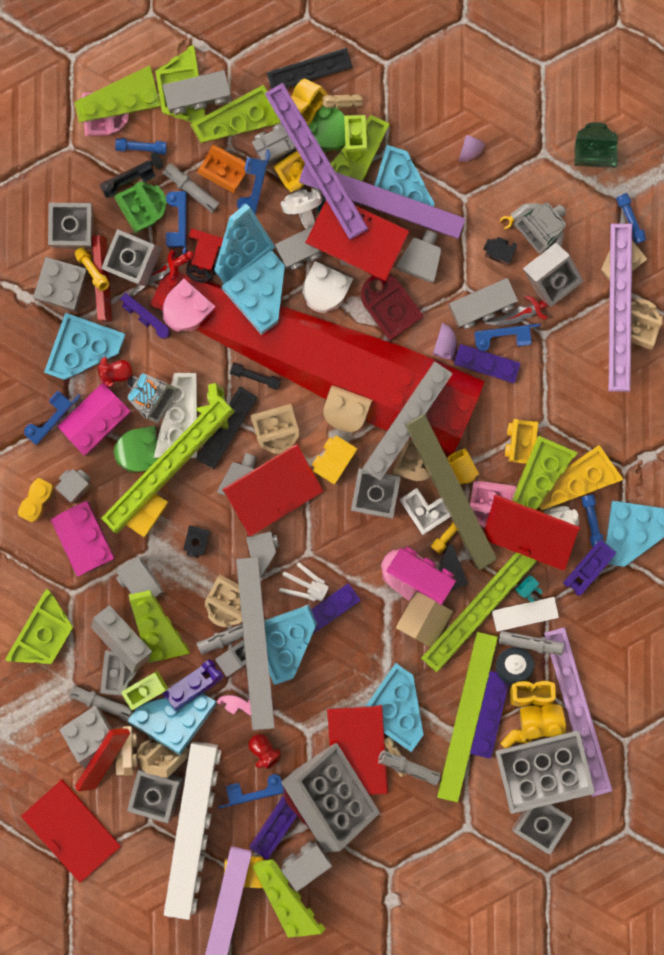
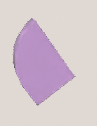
M466 135L459 161L468 162L475 159L482 153L485 143Z
M442 323L432 355L453 361L457 339L453 330L448 325Z

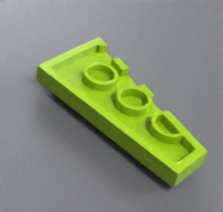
M150 65L74 102L79 123L159 108L161 106Z
M262 85L191 123L190 126L200 144L281 123L265 95L267 93L265 86Z
M370 115L366 120L367 151L346 152L344 146L338 156L330 163L334 171L363 182L390 124Z
M537 436L511 501L536 510L578 452Z
M151 590L129 595L141 640L152 651L148 663L190 654L187 644H184L181 635L174 629L168 616L166 617Z
M274 860L258 861L252 866L288 938L317 935L324 932L325 927L315 921L313 918L315 914L310 908L306 909L300 901L302 898L300 894L290 888L288 879Z

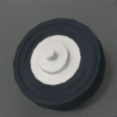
M511 647L505 649L499 655L496 661V671L499 678L507 684L513 685L517 682H527L534 672V661L526 650L519 647Z

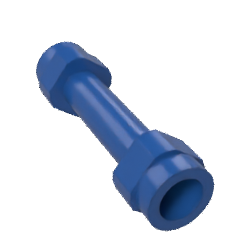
M116 138L115 151L138 150L166 155L167 142L144 143L127 141V138Z
M628 193L616 197L619 208L622 207L628 223L632 224V239L634 243L638 244L647 240L643 229L640 230L630 206L632 201Z
M594 494L581 497L583 507H586L591 531L589 538L592 547L600 538L604 540L603 534L599 532Z

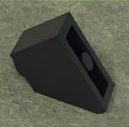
M453 545L447 546L438 569L442 571L444 568L454 574L453 578L456 582L450 590L452 591L467 585L468 581Z

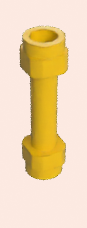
M84 247L75 251L76 259L79 263L84 264L93 278L92 283L99 291L106 290L109 287L108 279L105 275L100 274L90 260L92 256L89 251Z
M454 522L440 539L437 538L430 546L438 554L442 553L447 547L446 543L456 533L457 528Z

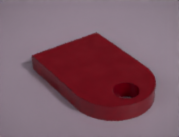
M388 275L387 281L371 276L363 284L361 289L362 304L389 341L424 317L395 277ZM372 281H379L382 285L381 290L373 292L370 289V283Z

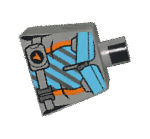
M142 373L139 378L132 376L127 382V386L132 389L128 395V400L144 418L159 423L179 390L177 387L145 373Z

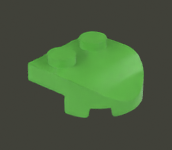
M322 106L316 111L312 122L308 126L323 152L338 151L345 146L344 114L335 107L326 108Z
M138 182L133 187L116 194L114 197L135 234L157 223L164 215L167 204L164 192L157 185L153 186L146 184V182Z
M155 426L128 431L122 434L114 445L115 460L127 472L139 473L147 471L159 459L154 458L158 441Z

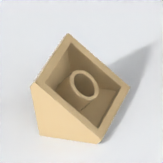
M416 591L396 628L431 647L439 638L453 611Z

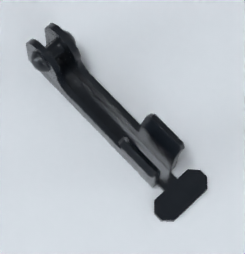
M151 153L150 157L152 160H148L99 184L106 198L113 197L120 186L140 176L144 183L155 178L152 166L155 165L157 169H161L164 165L158 153Z

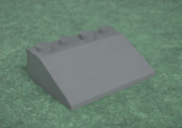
M579 731L496 751L511 814L595 794Z
M334 743L294 770L281 782L325 853L341 851L380 814L337 743Z

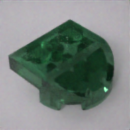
M600 122L588 123L583 129L578 130L574 145V166L616 168L618 144L616 132L613 133L606 124Z

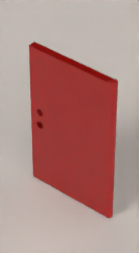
M326 200L305 243L379 279L387 281V277L410 231L355 206L359 214L362 215L361 217L369 230L350 240Z
M295 444L226 486L222 491L225 493L246 533L250 537L323 492V489L300 450L299 445Z
M495 494L484 529L488 542L565 571L580 527Z
M382 705L327 709L329 746L334 743L339 745L369 795L388 794L386 765L378 763L380 753L385 750Z
M60 779L53 788L21 815L22 819L79 883L117 849L121 848L117 840L63 779Z

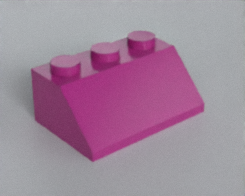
M101 384L57 427L87 457L132 412L105 384Z
M89 501L70 508L51 519L77 577L116 559Z
M407 546L405 549L401 547L386 572L442 605L456 582L453 578L454 574L444 568L442 571L435 568L436 563L426 557L424 560L416 556L418 552Z

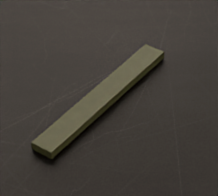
M422 414L405 424V427L476 568L481 570L497 558L426 416Z

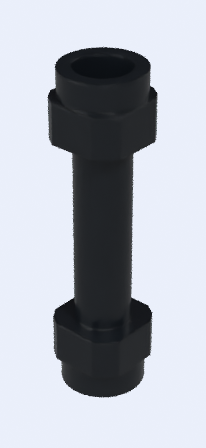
M233 362L230 370L231 375L252 379L268 385L267 388L278 391L281 378L273 375L269 377L243 368L244 365Z

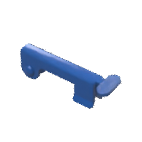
M269 149L266 150L265 160L247 158L244 169L247 174H253L256 177L252 194L249 197L238 199V210L247 204L256 215L267 163L270 160L271 153Z
M169 192L166 196L167 203L172 207H178V232L166 233V246L168 248L184 247L183 254H186L188 252L187 192Z
M541 324L474 331L476 347L481 351H485L489 348L492 337L516 334L517 346L531 345L530 327L541 326Z
M57 391L50 398L49 403L58 410L42 427L28 424L24 429L25 436L37 445L73 403L77 401L80 394L71 402L61 392Z
M273 774L269 776L267 780L268 787L265 790L242 795L239 783L227 785L226 790L230 804L218 807L221 809L283 794L282 780L278 775Z

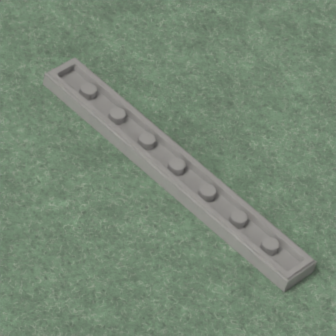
M258 557L236 559L252 731L274 729Z

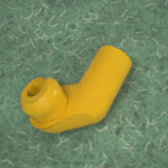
M514 729L500 744L506 749L512 747L514 743H530L532 739L524 738L521 729Z

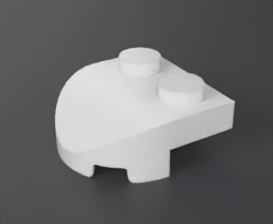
M315 261L303 287L302 294L307 301L306 304L312 310L320 313H326L333 309L337 310L341 306L353 278Z

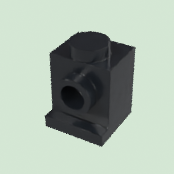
M499 237L497 239L488 238L483 250L487 251L484 257L508 266L517 244L513 243L510 246L508 245L509 242Z
M189 525L183 550L187 551L186 555L199 558V555H204L211 531ZM195 538L200 541L197 547L192 545V540Z

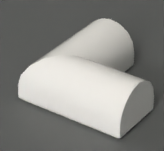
M417 488L399 499L422 535L451 517L441 498L428 505Z

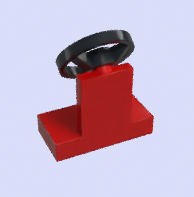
M191 228L189 238L198 241L193 259L187 263L186 274L195 282L206 283L215 276L214 261L218 248L221 249L223 238ZM208 270H213V274L210 275ZM190 272H196L198 275H205L207 278H197L193 276Z

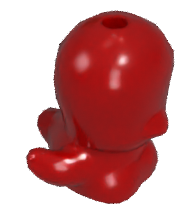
M103 357L100 365L97 366L100 383L108 387L113 386V382L127 381L132 376L131 364L126 360H118L108 364V358Z
M256 734L250 738L248 748L260 759L255 764L256 768L265 767L270 769L280 760L281 751L277 748L273 749V745L267 736Z

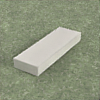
M554 597L492 611L496 631L559 618Z

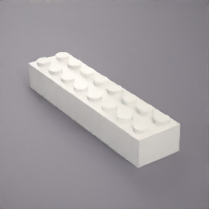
M193 741L190 746L164 916L189 920L191 914H195L198 898H194V895L200 889L201 877L197 876L198 871L202 872L205 856H201V851L205 850L208 835H205L204 832L205 828L208 829L210 826L211 814L208 813V807L212 808L215 795L214 792H211V788L216 785L218 771H214L215 764L219 765L221 750H218L217 744Z

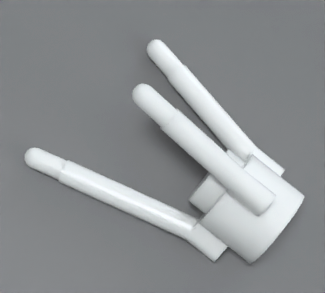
M298 563L297 566L316 582L312 581L309 584L287 572H283V576L307 587V592L310 594L280 588V592L307 598L314 602L316 599L319 601L323 600L329 586L325 585L324 580L318 578L301 563Z

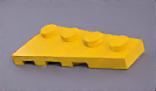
M598 445L566 468L554 483L555 485L543 498L539 508L542 511L619 482L623 478L600 445Z

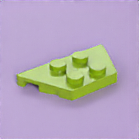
M192 45L182 54L171 59L168 64L155 71L162 114L190 123L203 118L205 110L191 108L187 109L186 113L180 115L169 113L163 85L199 76L195 48Z
M46 589L8 653L6 661L53 664L74 626L50 590Z

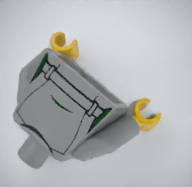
M527 203L513 211L510 217H502L500 223L504 220H509L510 224L504 228V230H509L513 222L516 221L514 223L516 228L534 249L541 254L555 243L560 247L562 246L564 238L562 229L566 226L562 218L566 215V210L561 205H557L553 209L549 203L542 205L539 203Z

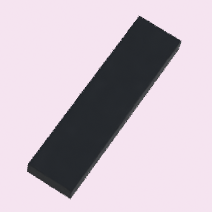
M343 48L268 71L266 74L271 90L281 83L285 85L286 89L296 87L302 79L312 82L353 69L347 48Z
M242 387L238 388L229 403V406L235 412L227 419L228 429H223L220 426L206 441L196 458L197 460L212 469L216 468L258 399L257 396Z

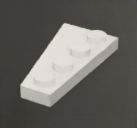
M174 373L171 385L179 390L164 413L154 458H159L197 419V410L195 409L197 408L196 373ZM197 451L191 458H197Z

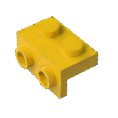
M298 150L273 166L280 180L290 192L298 191L304 186V184L299 183V179L305 162Z
M513 419L512 423H508L507 436H511L510 444H506L505 457H508V462L527 463L537 439L538 422Z

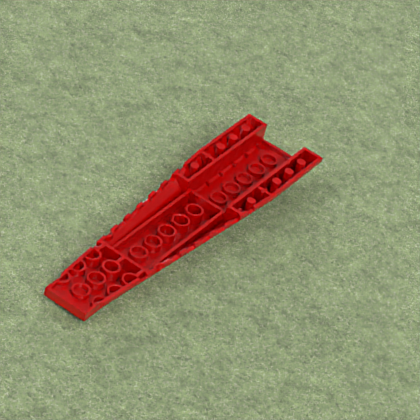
M170 272L161 279L150 303L151 307L163 311L167 295L185 279L215 306V309L195 329L196 331L326 400L332 385L372 400L365 421L385 431L389 430L433 363H438L451 372L452 375L425 416L445 456L449 457L455 452L485 381L409 348L281 305L278 324L261 335L222 290V285L210 281L198 283L180 272L177 273L173 281L168 278Z

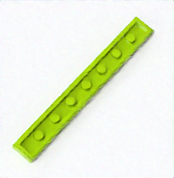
M218 396L101 519L114 533L118 534L235 411L222 397Z
M515 553L421 659L435 672H438L537 560Z
M480 632L476 633L437 798L454 802L459 800L497 643V636Z

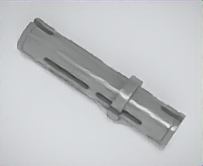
M172 163L163 171L164 175L177 184L176 187L182 188L211 213L219 206V201L193 182L188 174L181 172Z
M242 624L219 634L218 632L214 633V636L197 642L201 655L217 648L222 649L224 645L243 638Z
M501 631L499 644L538 651L540 654H543V652L559 656L563 654L564 643L546 640V637L535 638Z
M73 685L69 695L70 699L85 703L89 708L90 706H96L100 710L124 718L127 721L132 712L128 706L97 695L95 691L89 692Z
M385 750L379 755L378 763L393 768L395 772L406 773L434 786L439 782V772L410 762L404 756H396Z

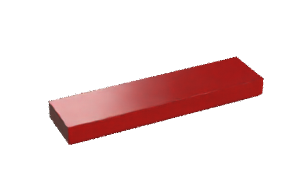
M100 235L92 236L94 265L100 274L106 276L109 282V287L104 291H99L95 287L97 319L103 322H112L109 272L101 269L108 253L107 238Z
M128 728L109 730L77 781L75 787L78 792L95 790L130 736L131 733Z

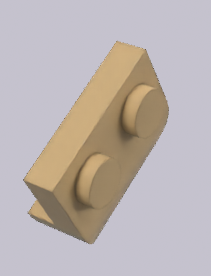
M636 299L634 302H631V343L652 350L662 325V316L659 315L656 306L650 301Z
M332 385L323 410L325 420L331 426L341 431H357L367 418L372 400Z
M291 404L251 415L259 445L273 454H280L289 449L299 438V429Z
M408 439L402 448L393 474L414 481H423L430 478V475L413 441Z
M220 574L205 600V607L209 614L208 617L216 625L228 627L229 625L239 624L242 621L239 585Z
M132 726L123 728H128L131 734L116 756V776H133V767H137V754H133V747H137V734H133Z
M149 740L143 742L137 749L139 764L142 770L162 778H168L189 757L190 753L189 748H185L182 754L179 755L158 741L150 743Z

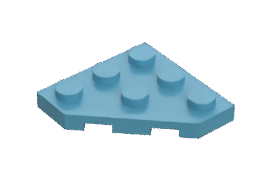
M387 145L374 186L434 207L435 203L429 195L408 152Z
M247 204L229 217L214 270L223 284L275 248V245Z
M272 250L222 285V290L261 335L278 324L285 265Z
M65 313L44 373L63 380L71 378L100 364L103 357L110 359L119 355L126 334Z
M611 501L606 543L617 553L608 564L625 567L664 538V508Z
M309 605L264 620L269 674L274 685L293 679L317 625Z
M395 663L365 706L382 705L384 733L412 752L424 735L415 682L410 672Z
M203 693L176 712L166 698L146 702L136 708L128 719V723L181 755L214 710L217 703Z

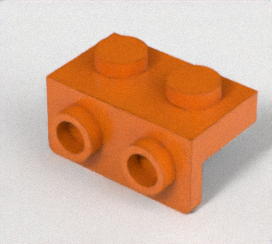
M212 145L197 173L234 194L246 175V170L244 169L246 162L226 152L223 148Z

